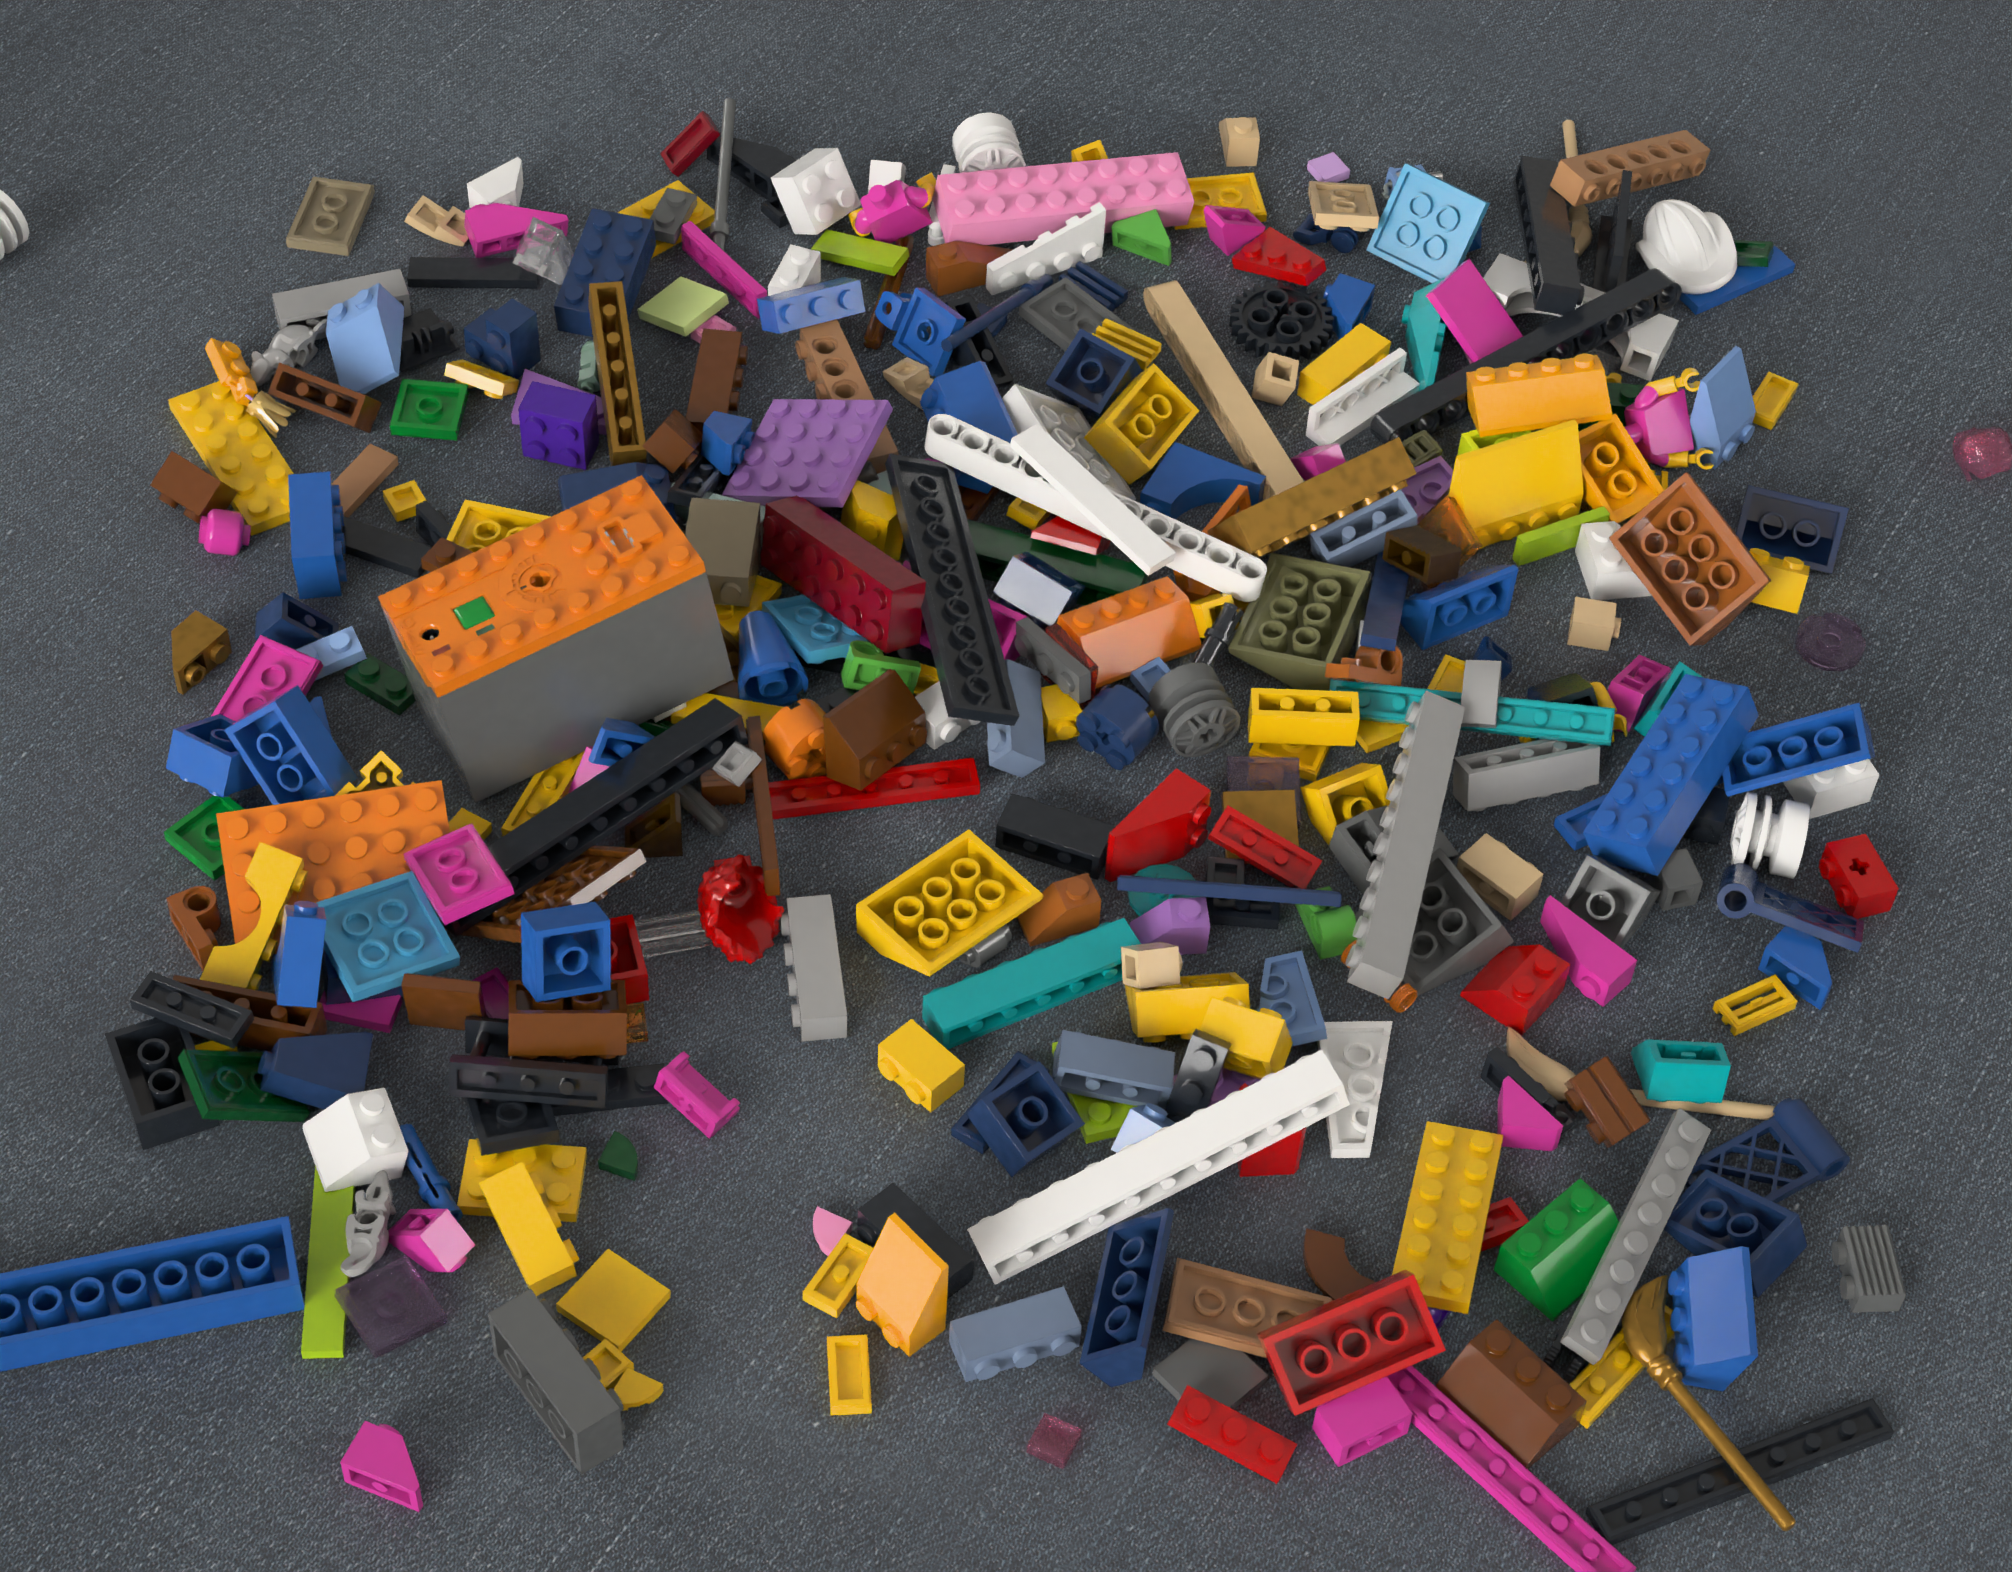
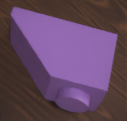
M1206 897L1167 899L1129 922V926L1141 944L1165 942L1176 945L1181 955L1207 953L1210 922Z

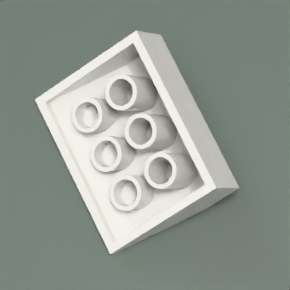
M1014 384L1003 396L1002 400L1018 434L1038 424L1106 488L1134 501L1136 500L1125 480L1083 438L1091 429V426L1080 408Z

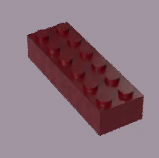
M796 495L765 504L763 543L760 554L762 566L885 653L920 644L923 617L921 606L926 588V581L805 498Z

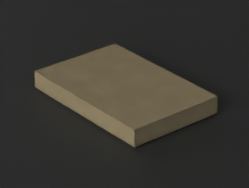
M312 177L286 237L287 247L349 256L374 197V185Z

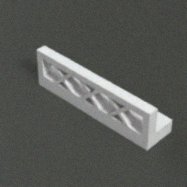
M1398 348L1309 408L1305 436L1318 446L1339 443L1341 446L1369 427L1372 419L1378 413L1419 392L1420 383L1404 372L1407 352Z

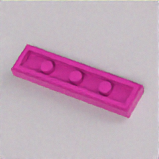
M689 221L681 225L682 250L759 319L757 298L767 296V290L693 222Z

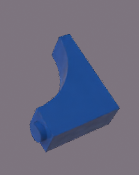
M1174 442L1141 491L1140 503L1176 520L1180 515L1192 508L1209 503L1225 502L1238 485L1248 486L1251 506L1263 500L1266 476Z
M297 901L294 905H285L278 951L277 954H273L271 965L277 1005L317 1008L326 914L324 907H318V904L314 902Z

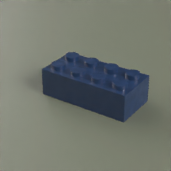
M594 208L591 209L554 304L557 329L559 331L593 337L589 313L590 283L622 281L627 318L629 319L656 248L654 220Z

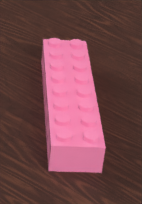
M1178 152L942 174L937 176L935 193L932 198L945 243L963 241L982 245L1037 240L1039 235L1048 230L1053 234L1066 226L1065 221L1077 215L1080 219L1091 213L1090 207L1099 202L1106 209L1104 233H1111V227L1116 221L1154 209L1157 210L1164 227L1187 225L1194 204V198Z

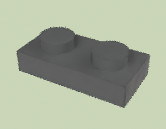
M671 188L666 189L650 217L651 220H654L656 240L671 244L676 243L681 234V225L688 222L697 206L696 194Z

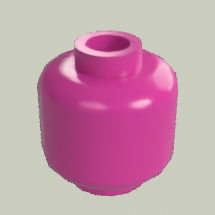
M212 509L207 516L201 517L198 542L204 544V548L208 553L236 556L240 552L242 545H249L251 525H244V517L240 512Z

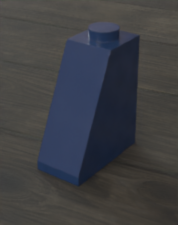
M369 1032L279 1038L270 1052L265 1051L261 1057L258 1066V1073L263 1074L260 1090L324 1110L347 1094L362 1092L365 1088L373 1034Z

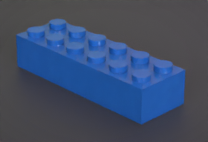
M1689 674L1684 675L1583 831L1593 855H1599L1616 866L1655 876L1659 875L1759 716L1748 687Z

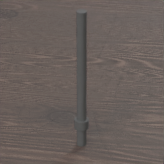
M732 98L725 99L723 104L714 222L710 226V238L723 251L725 250V241L729 238L730 227L727 223L736 110V101Z

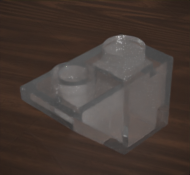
M533 217L518 245L513 263L527 271L549 279L555 284L562 285L574 253L563 230Z

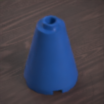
M752 611L742 618L739 623V698L781 707L788 706L798 700L796 694L802 689L805 693L808 689L807 673L773 616L767 612Z

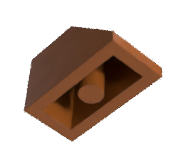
M1084 873L1053 882L1042 892V900L1017 916L1019 925L1031 947L1097 928L1100 921L1102 900L1089 874Z

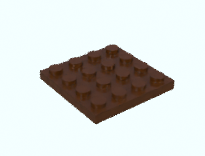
M594 845L461 935L478 937L479 939L486 938L494 939L495 941L502 940L521 943V913L597 902L608 894V888L616 883H623L633 878L637 874L636 869L647 861L642 851L638 848Z

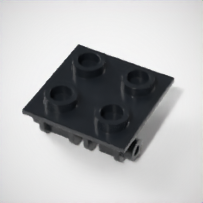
M431 308L403 318L400 372L460 350L459 345L451 336L454 334L452 324L440 321Z

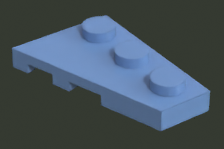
M1302 950L1265 958L1260 988V1005L1257 1011L1259 1012L1261 1008H1267L1281 1014L1282 1019L1286 1021L1293 1042L1292 1046L1327 1039L1325 1023Z

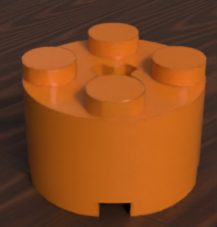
M801 699L797 701L800 704L793 709L785 706L779 710L768 722L762 734L765 739V754L790 780L826 775L823 716L827 713L815 701Z

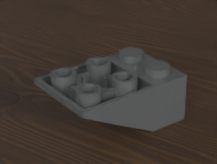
M1387 806L1366 810L1337 825L1328 846L1362 895L1368 887L1370 888L1371 882L1367 881L1366 877L1372 862L1377 859V854L1373 853V848L1381 832L1383 833L1384 827L1379 824ZM1438 826L1432 853L1441 848L1451 861L1457 858L1459 854Z

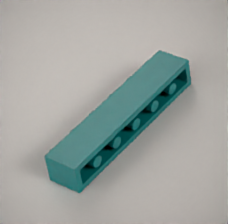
M1125 918L1114 922L1102 923L1091 931L1080 935H1071L1062 942L1050 947L1038 948L1029 955L1014 961L1002 962L996 968L980 974H971L960 982L932 990L929 994L923 996L922 1018L933 1037L948 1050L1122 981L1121 947L1139 945L1141 943Z

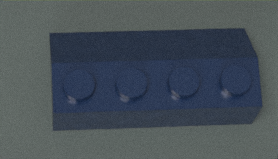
M1165 1208L1112 1225L1108 1228L1080 1364L1110 1387L1142 1379L1174 1216V1211L1171 1208Z

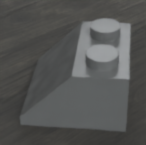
M1587 855L1560 903L1620 948H1623L1643 924L1661 891L1599 855Z

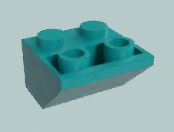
M1647 1039L1632 1048L1631 1056L1647 1100L1659 1102L1689 1101L1698 1104L1706 1102L1722 1103L1731 1068L1722 1043Z

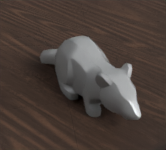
M327 319L322 320L315 327H306L298 324L286 326L274 335L269 348L263 354L254 351L251 355L253 363L250 374L256 382V386L259 387L268 382L272 375L275 374L279 363L293 368L298 364L304 368L318 352L314 341L327 337Z
M384 1170L376 1174L366 1193L364 1190L356 1192L357 1213L347 1217L346 1240L350 1256L342 1262L341 1271L348 1277H355L366 1272L374 1263L382 1258L389 1240V1232L387 1230L390 1214L394 1215L397 1212L392 1204L393 1193L389 1185L388 1174Z

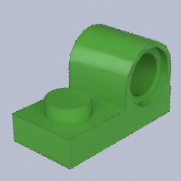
M855 640L849 645L841 678L844 688L861 690L887 670L892 669L898 673L911 693L914 694L921 666L919 661L884 656L883 651L874 644Z
M1330 886L1324 887V888L1315 889V890H1328V891H1332V889H1331ZM1295 904L1320 960L1342 955L1346 947L1357 939L1353 937L1356 919L1349 905L1333 907Z

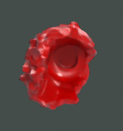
M739 854L734 858L729 857L720 864L710 867L707 872H704L702 876L703 881L699 884L697 904L701 915L700 922L702 928L705 930L706 937L712 940L713 946L721 948V952L725 953L730 962L745 960L747 963L752 964L757 959L762 958L763 953L774 945L773 939L780 932L778 929L779 919L782 917L784 908L783 906H778L776 895L767 896L765 894L762 868L760 866H748L744 856Z

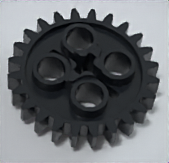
M1282 280L1278 281L1277 286H1272L1269 281H1266L1265 288L1254 284L1253 292L1244 289L1243 297L1236 296L1235 304L1231 305L1229 326L1232 327L1231 335L1237 336L1236 343H1245L1246 352L1255 349L1256 358L1271 352L1298 360V356L1301 355L1308 360L1310 359L1311 352L1320 354L1321 347H1327L1328 339L1332 337L1334 317L1331 316L1332 308L1326 307V299L1317 300V291L1310 294L1306 293L1307 286L1296 289L1295 283H1290L1286 287L1283 285Z

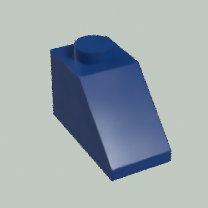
M1341 273L1334 284L1329 283L1323 295V299L1327 300L1326 307L1332 308L1331 316L1334 317L1333 331L1339 340L1358 324H1363L1372 309L1375 291L1374 284Z
M606 717L588 761L594 764L612 766L655 737L633 722Z
M1785 926L1765 947L1758 970L1769 977L1776 974L1787 989L1821 1010L1825 1005L1832 986L1822 942L1812 935Z

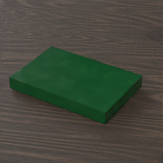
M184 1049L178 1057L202 1119L304 1122L310 1112L304 1103L260 1090L263 1074L258 1073V1066L263 1053Z

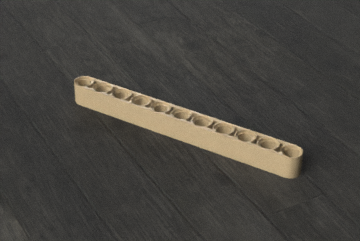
M1174 280L1145 288L1143 298L1149 315L1241 464L1248 470L1266 476L1263 499L1266 500L1304 482L1178 281Z

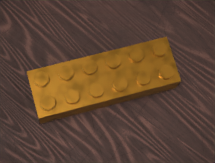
M1398 437L1240 511L1207 532L1210 536L1259 558L1265 554L1268 555L1293 541H1298L1314 531L1400 489H1404L1408 486L1406 480L1417 473Z

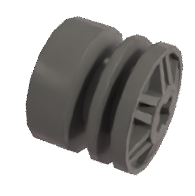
M1189 663L1178 666L1162 676L1149 693L1148 703L1163 727L1173 749L1183 757H1199L1212 753L1232 739L1240 726V715L1228 694L1225 693V689L1213 667L1205 663Z

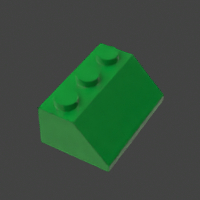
M1580 1178L1501 1244L1494 1271L1553 1322L1584 1294L1619 1221L1610 1203Z

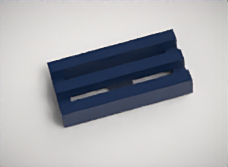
M1081 261L1076 263L1075 269L1072 267L1068 269L1067 275L1063 273L1059 276V281L1065 277L1110 311H1113L1128 298V291Z

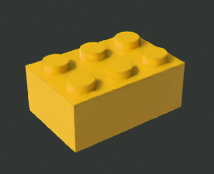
M1153 363L1132 379L1083 438L1130 485L1154 467L1196 416L1199 409Z

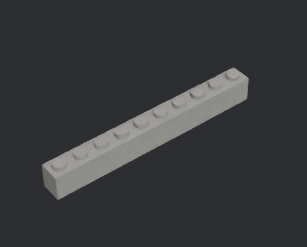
M1427 690L1418 703L1415 701L1411 703L1405 716V721L1409 722V726L1405 728L1399 741V747L1403 748V751L1398 755L1392 770L1397 776L1387 791L1386 799L1390 800V805L1385 808L1379 824L1384 827V830L1378 836L1373 848V853L1377 854V859L1372 862L1366 880L1371 882L1370 888L1368 887L1362 896L1359 908L1364 910L1363 916L1359 917L1353 930V937L1357 938V941L1350 949L1346 959V965L1350 967L1347 983L1386 999L1391 997L1404 978L1465 711L1464 706Z

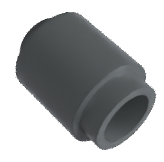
M1005 924L958 958L965 965L970 964L975 968L980 967L1007 948V943L1012 940L1009 927Z

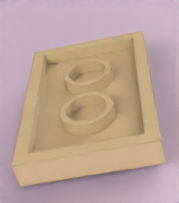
M1309 181L1308 196L1315 225H1319L1327 230L1337 229L1338 226L1350 227L1352 230L1359 232L1368 231L1369 228L1378 229L1379 215L1371 185Z

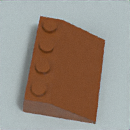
M1688 472L1684 473L1609 537L1610 541L1690 646L1705 645L1727 627L1771 582L1765 571Z

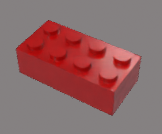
M1406 1269L1257 1333L1287 1407L1294 1416L1446 1351L1414 1274Z

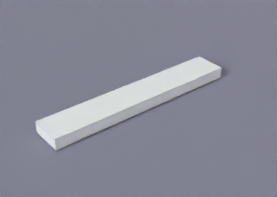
M1038 424L1011 439L1010 447L1148 576L1174 561L1176 552Z

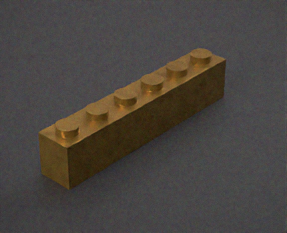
M622 281L590 283L589 313L611 466L632 462L646 464L647 450L642 447L646 441Z

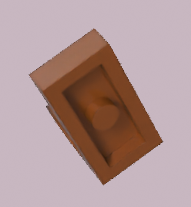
M1360 646L1356 651L1355 658H1342L1341 664L1326 663L1325 677L1343 681L1401 686L1403 656L1398 646L1395 647V651Z
M195 886L171 895L166 900L171 921L204 971L214 946H218L213 933L221 925V916L215 892L206 886Z

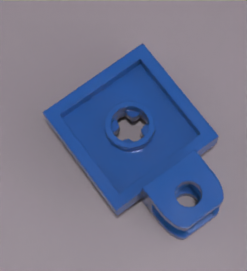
M917 287L913 294L901 293L900 296L894 292L884 291L875 310L877 319L890 330L897 331L892 346L908 358L928 366L931 376L943 375L953 350L950 352L944 351L941 347V342L963 327L966 321L963 316L925 288ZM888 303H890L892 307L891 312L889 314L886 311V306ZM927 327H931V336L929 339V333L926 331Z

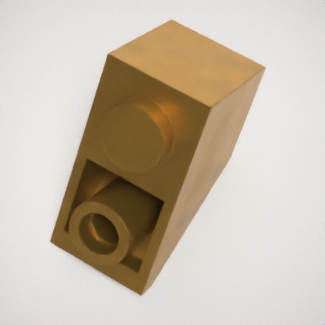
M197 610L171 631L172 666L177 691L184 695L194 685L199 684L204 676L218 664L223 663L232 653L228 629Z

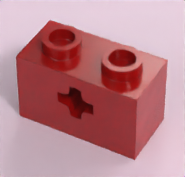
M1861 834L1826 843L1819 861V870L1821 876L1828 880L1835 892L1838 905L1844 908L1847 915L1859 919L1890 911L1899 888L1868 836Z

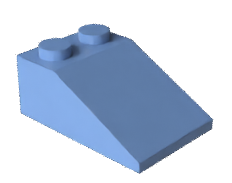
M380 283L361 290L356 296L343 303H338L328 310L326 336L339 385L361 394H365L399 376L404 306Z
M1737 346L1700 380L1690 417L1694 449L1690 450L1689 454H1695L1700 448H1708L1713 454H1703L1700 457V462L1714 464L1712 467L1714 470L1724 460L1729 461L1741 442L1747 443L1755 430V426L1752 425L1756 413L1742 349Z

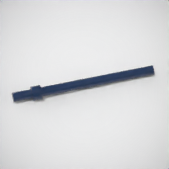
M1044 274L1037 280H1029L1021 286L1020 291L942 340V349L950 352L1032 297L1041 293L1053 284L1052 277L1049 274Z

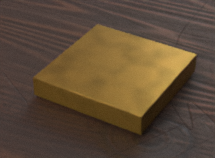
M1295 790L1222 792V813L1227 805L1299 847ZM1225 849V858L1241 859Z

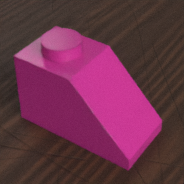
M410 1209L388 1230V1242L429 1272L450 1273L457 1270L467 1260L466 1254L475 1246L474 1242L448 1209Z
M364 1421L340 1462L344 1481L420 1512L423 1507L420 1485L403 1436L389 1425L379 1424L377 1426Z

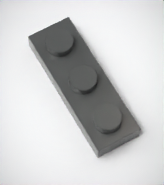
M1026 617L1017 621L1015 646L1018 653L1030 660L1043 675H1047L1059 686L1064 694H1068L1078 704L1091 699V671L1031 619Z

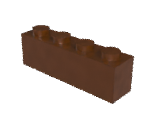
M703 328L686 413V419L702 433L704 422L713 411L732 415V411H738L740 392L736 390L743 387L744 369L741 368V365H747L748 346L743 345L742 332Z
M173 976L172 980L252 1010L254 1021L237 1045L270 1052L279 1038L326 1035L328 1030L322 1003L317 1002V1008L277 1005L276 996L273 993L185 976ZM190 1032V1035H191L192 1037H198V1038L208 1039V1038H205V1037H202V1036H200V1035H197V1034H195V1033Z

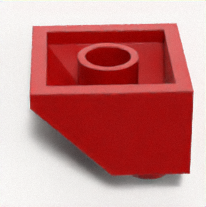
M1059 516L1033 530L1030 537L1094 555L1108 549L1110 540Z

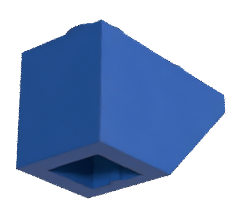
M713 411L704 422L701 454L722 474L730 475L737 465L742 464L745 451L750 448L755 436V432H751L752 419Z

